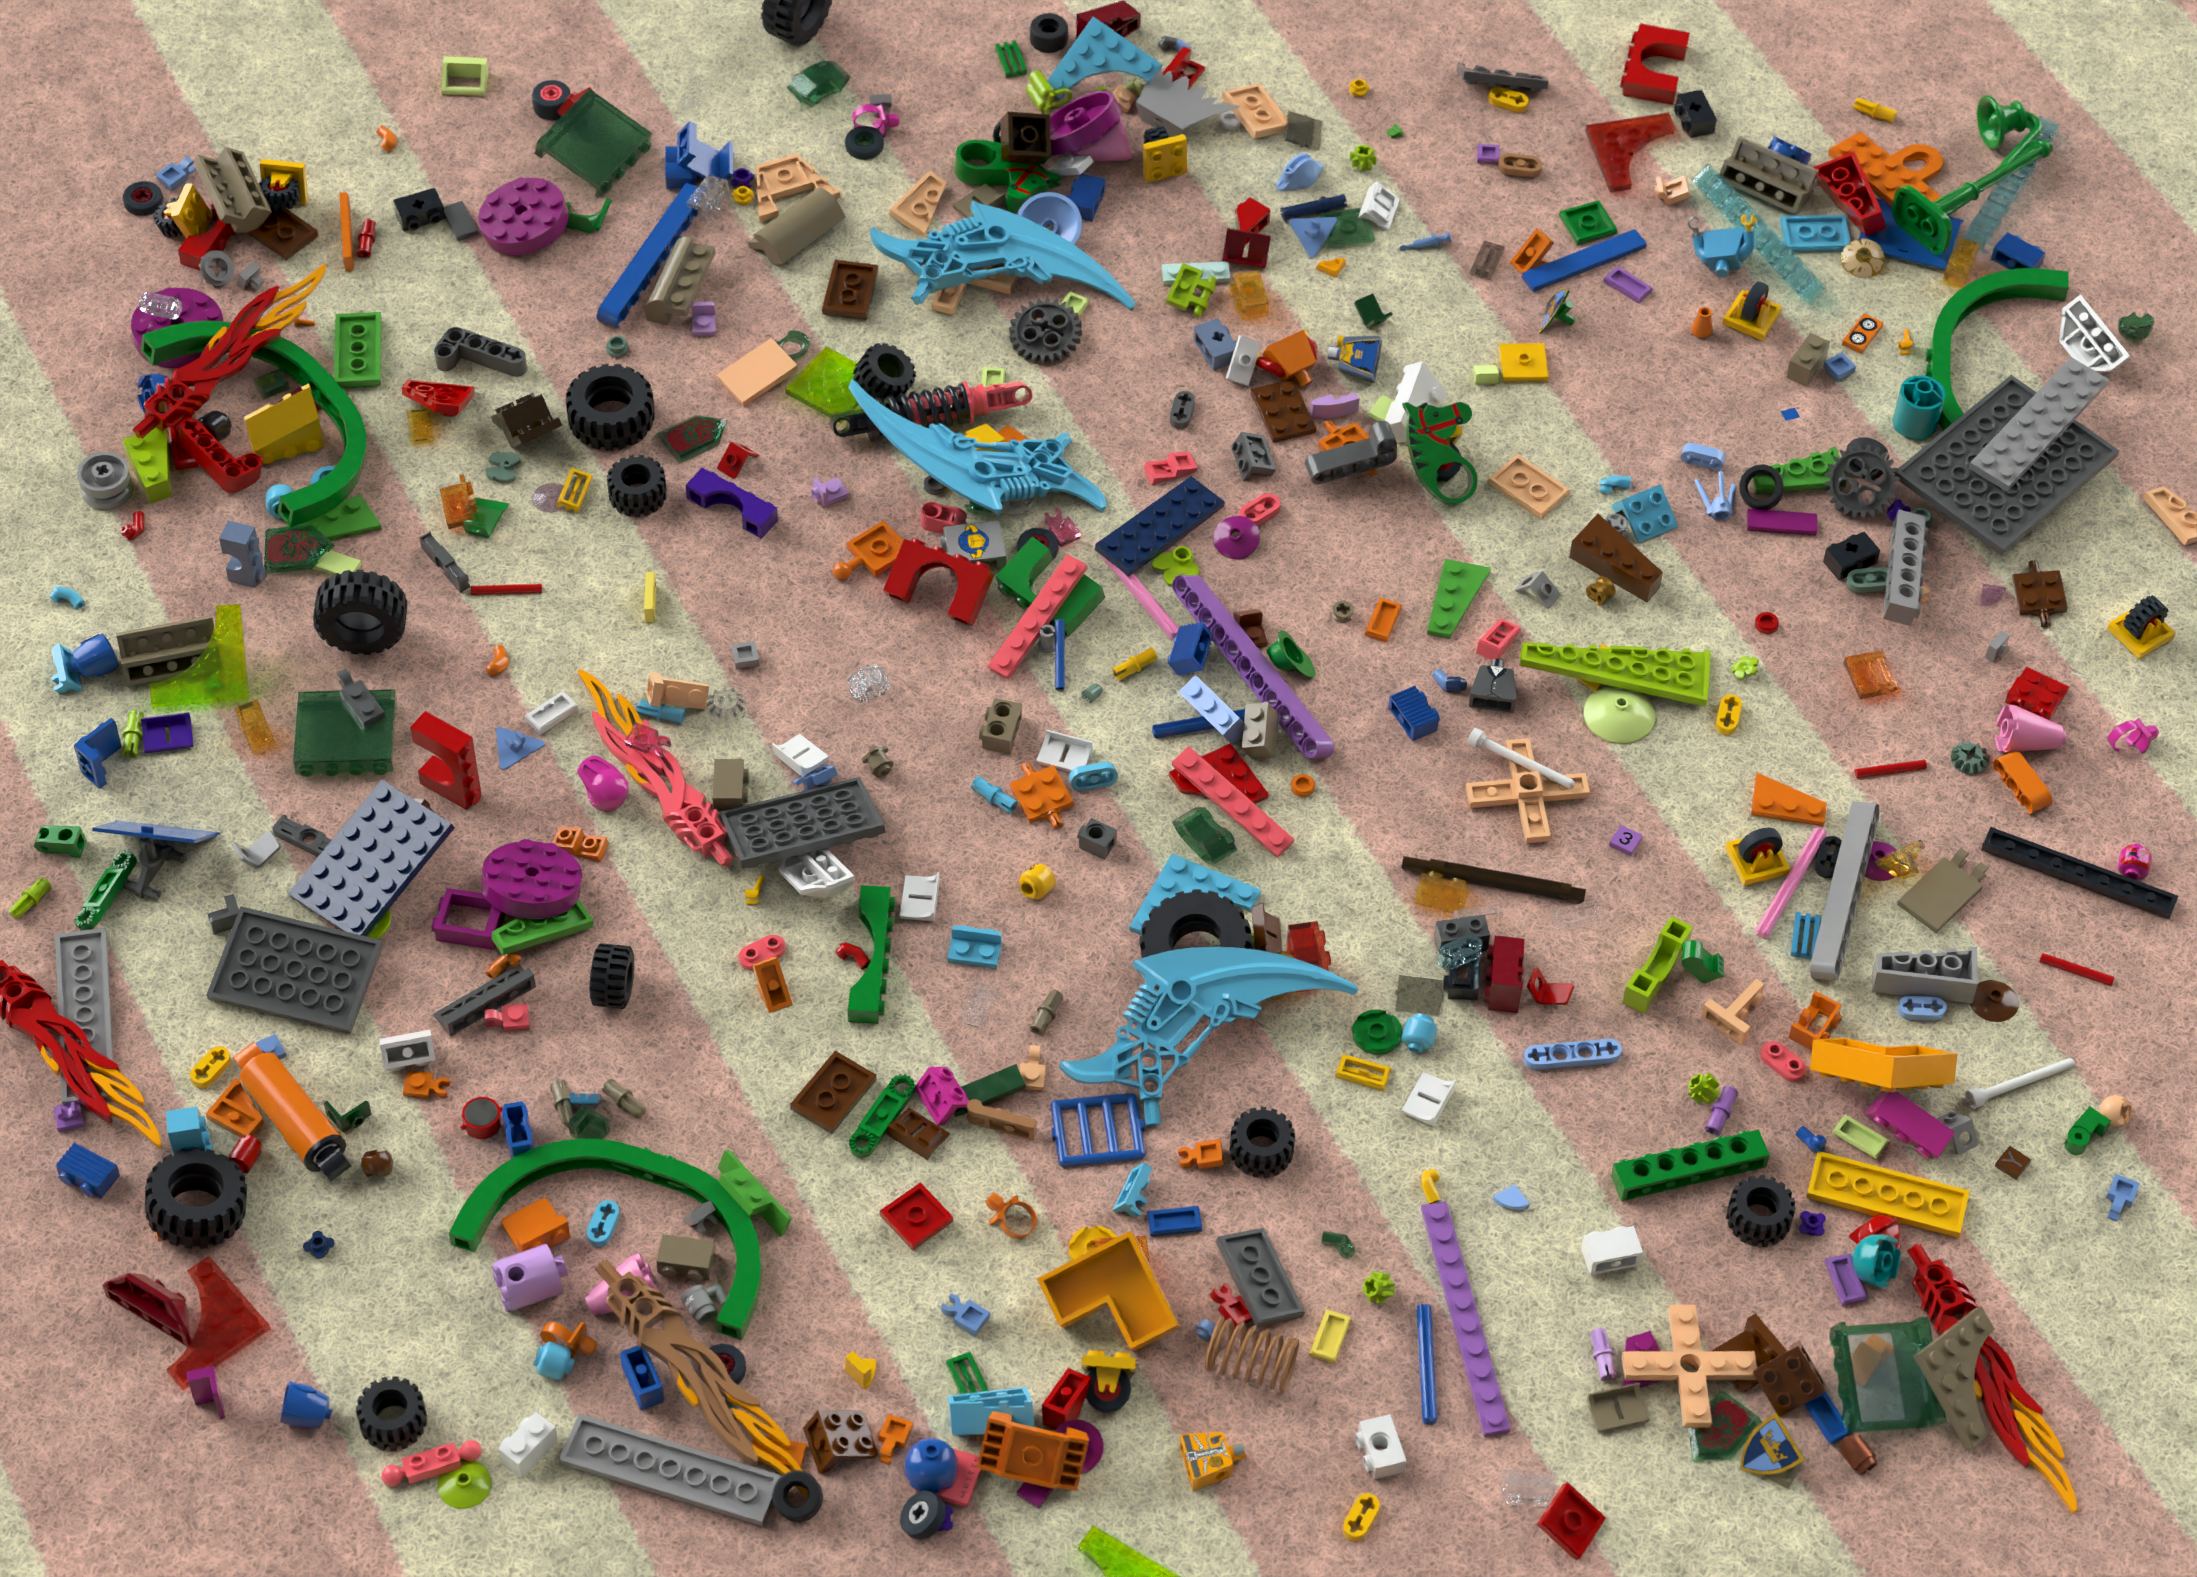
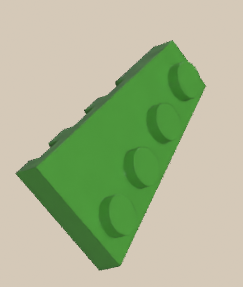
M1836 446L1829 448V451L1825 453L1815 452L1810 454L1808 458L1801 460L1795 458L1791 459L1787 464H1774L1771 466L1782 477L1784 492L1828 489L1831 487L1824 485V483L1830 481V478L1824 474L1831 473L1832 469L1827 465H1835L1836 462L1833 456L1838 458L1840 456ZM1762 474L1751 479L1755 495L1774 493L1775 482L1771 477ZM1847 481L1842 482L1841 487H1845Z
M361 494L343 501L320 517L291 528L288 525L276 530V534H282L288 538L290 536L286 535V533L284 534V532H293L290 539L280 540H286L284 548L288 551L292 549V546L288 548L289 541L296 545L300 542L294 534L295 530L300 532L307 530L309 533L307 535L309 537L307 543L314 545V542H310L313 541L310 538H315V543L325 540L332 541L337 540L339 537L354 536L365 531H376L382 528ZM301 532L300 540H303L306 536Z
M1445 559L1427 635L1448 639L1452 637L1465 612L1472 604L1474 597L1490 574V567Z
M578 899L571 909L554 917L543 919L517 918L493 931L492 940L501 954L506 955L593 928L594 920Z

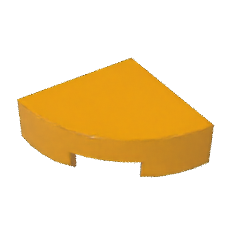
M1346 259L1323 260L1317 264L1316 270L1336 278L1345 266Z

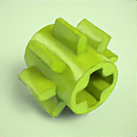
M1368 145L1355 146V152H1350L1349 161H1352V168L1356 167L1360 172L1367 169L1372 170V165H1376L1377 156L1374 155L1375 149H1371Z
M1709 1072L1705 1076L1701 1073L1696 1074L1688 1084L1689 1089H1691L1688 1094L1698 1105L1703 1101L1706 1104H1710L1719 1095L1720 1091L1717 1087L1720 1086V1083Z
M1372 1271L1371 1277L1364 1279L1363 1292L1368 1296V1302L1386 1304V1298L1394 1296L1395 1283L1389 1279V1273Z

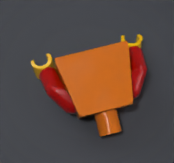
M1301 330L1268 345L1262 356L1258 353L1254 368L1264 369L1282 381L1296 378L1302 388L1313 382L1308 371L1316 364L1317 344L1307 336V331Z

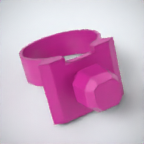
M872 104L862 105L856 108L852 114L854 128L862 126L855 122L859 115L866 112L879 114L880 118L872 123V126L882 133L883 138L886 137L887 127L899 126L898 115L887 114L886 116L882 104L879 106Z
M2138 718L2135 721H2126L2115 727L2108 735L2107 741L2115 751H2119L2115 744L2116 741L2126 732L2136 729L2126 736L2124 740L2129 746L2135 744L2143 754L2147 752L2150 742L2158 737L2159 730L2154 725L2145 726Z

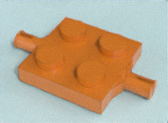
M1328 420L1323 426L1330 434L1318 441V448L1323 452L1370 437L1356 422L1346 427L1337 428L1331 420ZM1377 469L1365 472L1372 477L1377 473Z
M1026 761V765L1022 763L1021 769L1026 776L1009 784L1028 822L1032 823L1041 819H1049L1055 830L1058 829V826L1059 828L1063 827V823L1058 815L1064 810L1074 807V801L1055 766L1052 765L1034 772L1029 761Z

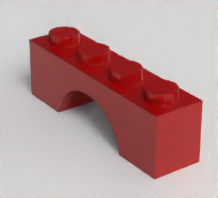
M213 203L211 204L213 219L217 224L207 233L189 235L178 249L181 265L201 271L200 267H198L201 263V258L210 251H223L229 237L236 234L231 223L227 224L219 219Z

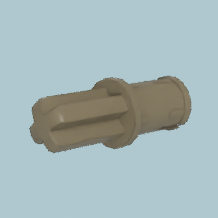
M1058 990L1050 991L1043 1005L1037 1008L1038 1013L1029 1027L1031 1032L1043 1036L1050 1021L1055 1019V1012L1063 999V994Z
M561 1079L562 1086H560V1081L555 1080L550 1084L555 1099L554 1108L558 1110L562 1124L569 1128L577 1123L573 1109L574 1104L570 1102L566 1081Z
M609 1079L604 1083L602 1091L616 1102V1106L619 1108L623 1107L637 1119L646 1113L644 1105L633 1097V1093L630 1090L622 1088L614 1079Z

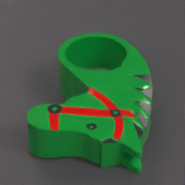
M969 140L960 144L956 150L954 163L956 177L962 182L974 186H982L985 183L989 186H1006L1008 188L1006 209L1010 212L1018 213L1021 206L1029 198L1048 192L1049 189L1061 185L1056 181L1061 180L1062 176L1046 171L1040 164L1001 162V143L988 140ZM979 159L989 163V165L973 166L965 161Z
M1408 402L1402 403L1408 416L1406 437L1409 455L1420 483L1427 492L1440 502L1455 504L1468 500L1474 494L1477 487L1478 478L1476 470L1470 462L1447 444V440L1455 432L1457 425L1466 424L1470 421L1472 417L1470 406L1464 402H1455L1440 408L1428 405L1427 402L1418 406ZM1450 462L1462 466L1468 476V486L1465 492L1455 499L1444 496L1437 486L1438 473L1436 472L1438 468Z

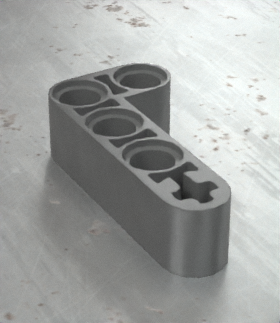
M460 327L449 328L434 348L436 367L441 371L452 370L462 358L515 377L522 376L527 372L524 350Z
M1379 421L1371 426L1370 438L1315 453L1307 457L1304 463L1312 483L1323 484L1393 463L1397 459V441L1389 422Z

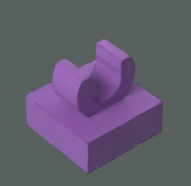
M71 1102V1104L53 1107L58 1132L84 1127L80 1103Z

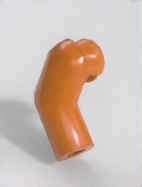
M381 125L376 132L384 140L381 143V148L391 152L392 148H395L397 144V136L384 125Z
M497 645L493 648L495 658L486 666V671L490 676L502 673L509 666V660L503 645Z
M516 951L501 955L485 971V974L494 979L509 964L512 967H516L521 961V956L516 954Z

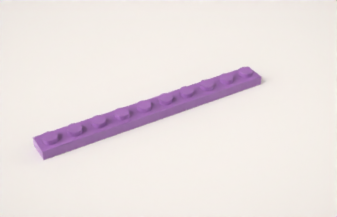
M1447 1202L1421 1205V1213L1483 1436L1510 1433L1511 1428Z

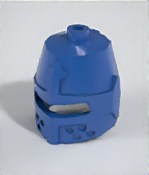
M103 633L80 642L81 645L72 652L74 662L70 665L74 672L79 671L84 678L93 676L99 678L119 667L116 654Z
M289 1381L284 1394L280 1423L299 1428H320L325 1418L330 1420L333 1409L328 1408L329 1396L316 1390L313 1386Z

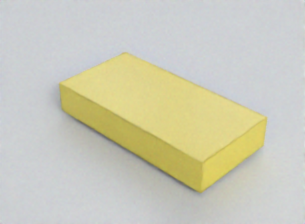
M646 572L645 622H654L656 577L654 572Z
M1326 1309L1309 1356L1335 1364L1351 1317Z

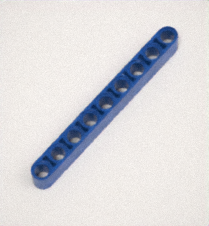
M688 183L682 187L599 306L597 311L598 321L617 328L620 327L618 326L619 323L630 313L628 310L637 303L641 297L639 295L642 290H646L651 282L649 281L651 277L657 274L662 267L660 264L663 260L666 261L676 241L682 238L681 234L683 231H687L692 223V218L696 217L702 209L701 205L703 202H707L708 190Z

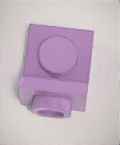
M694 302L692 304L693 336H716L714 302Z
M838 477L822 484L818 478L813 479L812 496L816 502L820 501L823 507L849 497L848 491Z

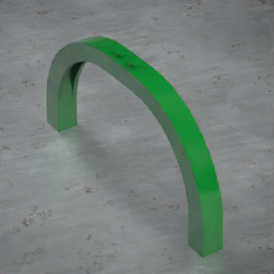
M2038 268L2004 270L1976 279L1957 291L1947 301L1937 318L1930 348L1926 349L1925 361L1929 362V365H1926L1925 376L1939 381L1945 389L1946 396L1939 419V425L1943 431L1964 414L1953 394L1950 378L1951 337L1958 325L1975 310L2001 300L2039 298L2065 301L2069 289V271Z
M197 321L164 327L142 335L141 352L153 366L181 356L202 353L215 334L223 327H227L228 330L232 322ZM253 329V330L251 331V333L249 334V336H251V335H253V334H255V333H257V332H259V331H262V330H255V329ZM280 336L279 339L258 349L252 357L283 370L302 386L309 383L313 399L334 422L340 432L344 445V454L341 460L324 478L309 486L280 496L278 514L291 528L326 514L342 503L353 491L362 473L366 451V431L358 409L346 391L337 384L333 376L304 349Z
M604 1139L563 1140L548 1143L515 1156L495 1169L475 1188L467 1198L449 1231L451 1245L475 1253L494 1216L511 1197L535 1181L559 1172L577 1169L610 1170L676 1190L697 1200L701 1204L711 1201L716 1210L712 1213L718 1218L729 1234L736 1254V1271L733 1284L716 1320L718 1333L742 1340L753 1318L761 1291L762 1269L756 1231L749 1215L723 1188L718 1180L699 1168L679 1161L671 1155L657 1154L646 1147L639 1148L617 1141Z

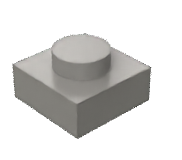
M2001 631L1989 644L1985 658L1992 663L1998 657L2003 658L2009 649L2007 643L2010 635Z
M755 641L731 645L736 669L759 665Z

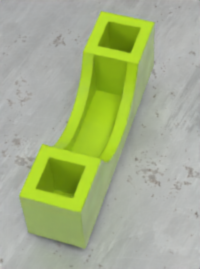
M1673 916L1669 918L1660 932L1648 960L1640 970L1636 969L1627 983L1623 1004L1643 1014L1646 1013L1683 955L1682 944L1691 940L1693 926Z

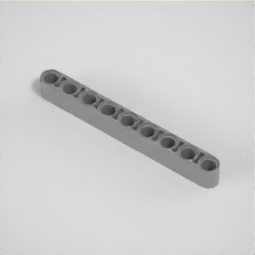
M1852 802L1811 960L1810 974L1812 979L1838 980L1840 977L1879 821L1878 803Z

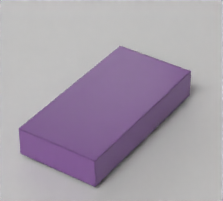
M1618 266L1603 281L1638 304L1653 290L1651 286Z
M1851 1254L1825 1258L1824 1262L1841 1306L1867 1301V1295L1862 1282L1855 1273Z

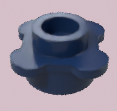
M315 1231L312 1233L311 1239L308 1242H304L303 1250L310 1252L317 1259H322L329 1252L330 1248L334 1247L335 1242L333 1238L325 1237L321 1231Z

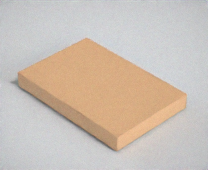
M1260 83L1223 92L1222 99L1226 104L1240 106L1232 111L1253 139L1291 129L1292 124Z
M770 338L718 373L717 378L745 406L799 369L797 364L784 350Z
M1518 454L1493 474L1487 482L1540 520L1563 501L1571 491Z

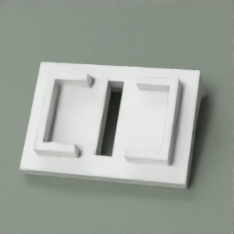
M1376 181L1368 189L1358 218L1369 219L1382 229L1389 230L1400 199Z
M1046 730L1045 739L1036 764L1048 767L1054 765L1056 769L1071 772L1076 767L1087 765L1093 750V742ZM1068 747L1069 750L1064 763L1060 762L1065 748Z
M801 734L779 746L772 743L774 755L802 777L829 760L828 755Z
M939 872L930 877L905 875L900 919L935 921L940 884ZM909 897L930 898V899H932V900H927V899H915V898H909Z
M1423 1072L1401 1113L1434 1127L1455 1090L1456 1080L1451 1082L1444 1081ZM1420 1094V1095H1422V1096H1424V1097H1426V1098H1429V1099H1431V1100H1433V1101H1436V1102H1438V1103H1440V1104L1438 1105V1104H1436V1103H1434V1102H1431V1101H1429V1100H1427V1099H1424V1098H1422V1097H1420V1096H1418V1095Z

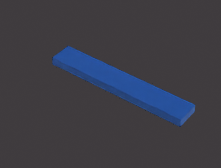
M1634 229L1523 272L1521 278L1531 291L1535 292L1645 249L1647 243L1637 230Z

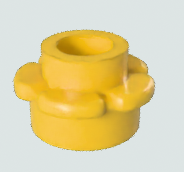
M1355 79L1349 83V91L1355 97H1363L1370 90L1369 84H1366V81L1363 79Z
M741 186L733 191L732 196L737 204L747 205L752 201L754 192L748 187Z

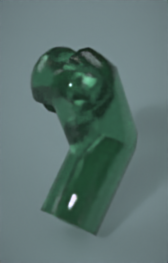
M1323 1231L1322 1244L1333 1245L1343 1258H1351L1354 1255L1355 1247L1347 1235Z

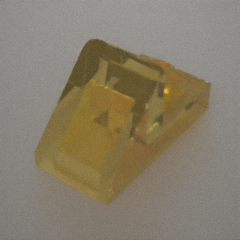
M427 407L407 409L410 445L433 443L431 410Z
M258 699L234 708L240 731H243L252 753L276 744Z
M1921 839L1877 860V866L1899 879L1910 878L1919 874L1913 859L1918 857L1917 852L1923 850L1925 846Z

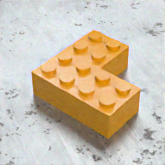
M1849 1038L1815 1039L1812 1045L1810 1070L1820 1072L1821 1077L1835 1078V1076H1839L1840 1081L1853 1083L1857 1080L1860 1081L1861 1086L1865 1087L1879 1085L1881 1086L1880 1090L1887 1092H1896V1089L1911 1091L1912 1088L1926 1090L1928 1086L1944 1088V1084L1955 1083L1958 1053L1921 1045L1885 1047Z
M1131 1230L1036 1278L1059 1326L1063 1329L1109 1306L1129 1348L1135 1352L1181 1328L1135 1234Z

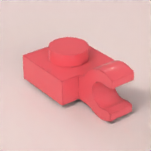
M527 1004L502 1006V1012L494 1009L484 1011L486 1027L504 1026V1032L529 1029Z

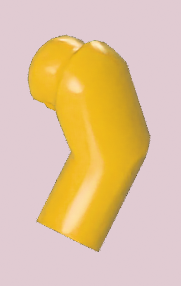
M1436 1169L1425 1170L1421 1174L1422 1190L1428 1204L1441 1200L1434 1182L1439 1180V1174Z

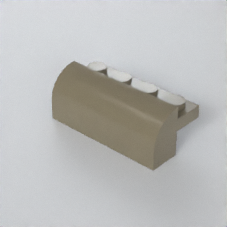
M1740 136L1731 157L1724 160L1717 179L1793 214H1797L1810 199L1813 192L1812 187L1819 171Z
M225 147L217 159L197 155L194 163L219 215V219L224 223H231L236 233L250 232L261 226L271 213V210L244 152Z
M817 188L809 195L803 197L794 206L787 209L779 217L772 220L764 228L754 233V238L747 243L753 250L763 249L773 265L784 264L845 219L846 216L832 194L823 188Z
M682 237L676 241L645 306L647 321L668 325L673 314L687 317L716 254L714 246L696 244L693 242V237Z
M212 615L116 633L126 687L222 669Z

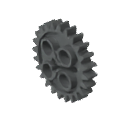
M1049 297L1046 298L1044 303L1041 302L1040 298H1037V304L1035 305L1029 301V308L1021 306L1022 313L1015 312L1016 319H1011L1012 327H1009V337L1013 349L1017 350L1019 356L1024 354L1025 360L1032 358L1034 364L1041 360L1042 365H1045L1046 360H1049L1054 365V359L1056 358L1063 362L1062 356L1071 357L1069 350L1076 351V344L1081 343L1079 336H1082V325L1078 313H1074L1072 306L1067 308L1065 301L1059 305L1057 298L1053 303H1050Z
M1858 444L1857 450H1854L1850 445L1849 453L1840 450L1842 457L1833 456L1836 464H1828L1827 466L1832 469V472L1824 474L1830 478V481L1825 482L1824 485L1831 487L1826 492V495L1834 496L1829 502H1838L1836 510L1844 507V515H1848L1850 511H1853V518H1856L1861 513L1862 518L1866 519L1867 512L1872 517H1875L1876 509L1884 513L1882 506L1885 504L1891 507L1888 499H1896L1897 497L1892 491L1900 489V487L1894 485L1895 481L1901 480L1900 477L1894 476V473L1899 469L1891 468V465L1895 462L1894 459L1886 461L1888 453L1885 452L1879 455V447L1872 452L1870 444L1867 445L1865 450H1863L1862 444ZM1857 459L1861 460L1863 463L1861 471L1853 472L1851 469L1852 462ZM1878 469L1882 470L1884 474L1882 481L1874 482L1872 473ZM1847 471L1860 478L1865 475L1866 481L1880 487L1881 490L1878 492L1865 485H1861L1859 488V482L1845 476L1843 473ZM1849 480L1852 483V490L1848 493H1843L1841 491V484ZM1870 490L1873 493V500L1869 503H1864L1861 498L1862 493Z

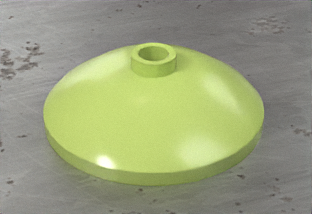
M1605 686L1593 692L1586 700L1583 712L1588 728L1596 736L1619 744L1636 742L1648 735L1654 726L1656 716L1653 704L1643 693L1613 686Z

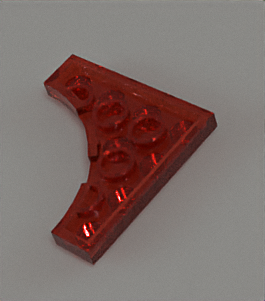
M1669 112L1586 125L1585 132L1610 193L1631 190L1632 182L1629 167L1635 154L1643 146L1659 137L1674 134L1675 126Z
M207 1256L187 1270L200 1295V1322L189 1347L166 1369L169 1376L182 1391L189 1387L186 1372L211 1366L215 1369L271 1330L266 1320L210 1256Z

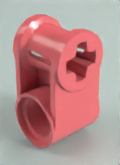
M927 502L921 509V526L925 530L943 534V527L962 525L967 518V514L962 509L936 502Z

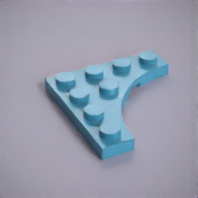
M1092 17L1048 78V82L1054 90L1063 88L1071 90L1081 83L1083 79L1092 75L1125 72L1151 83L1163 65L1095 17ZM1067 93L1056 95L1055 97L1061 100Z
M1171 854L1130 924L1129 930L1142 935L1141 928L1144 921L1150 920V911L1154 907L1158 908L1163 899L1175 897V893L1184 891V893L1192 892V889H1201L1205 893L1214 891L1221 898L1226 896L1231 899L1234 907L1239 906L1241 909L1251 912L1261 894V889Z

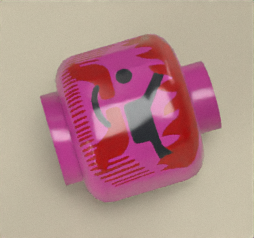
M2130 844L2120 852L2118 871L2120 874L2134 880L2143 879L2150 873L2152 854L2141 844Z

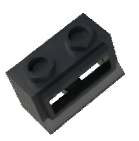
M1480 946L1474 948L1449 947V954H1444L1443 969L1448 970V975H1444L1443 990H1448V999L1478 1001L1480 990ZM1456 961L1468 962V982H1456Z

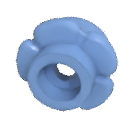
M1203 1318L1199 1324H1195V1327L1198 1329L1196 1334L1206 1342H1209L1215 1325Z

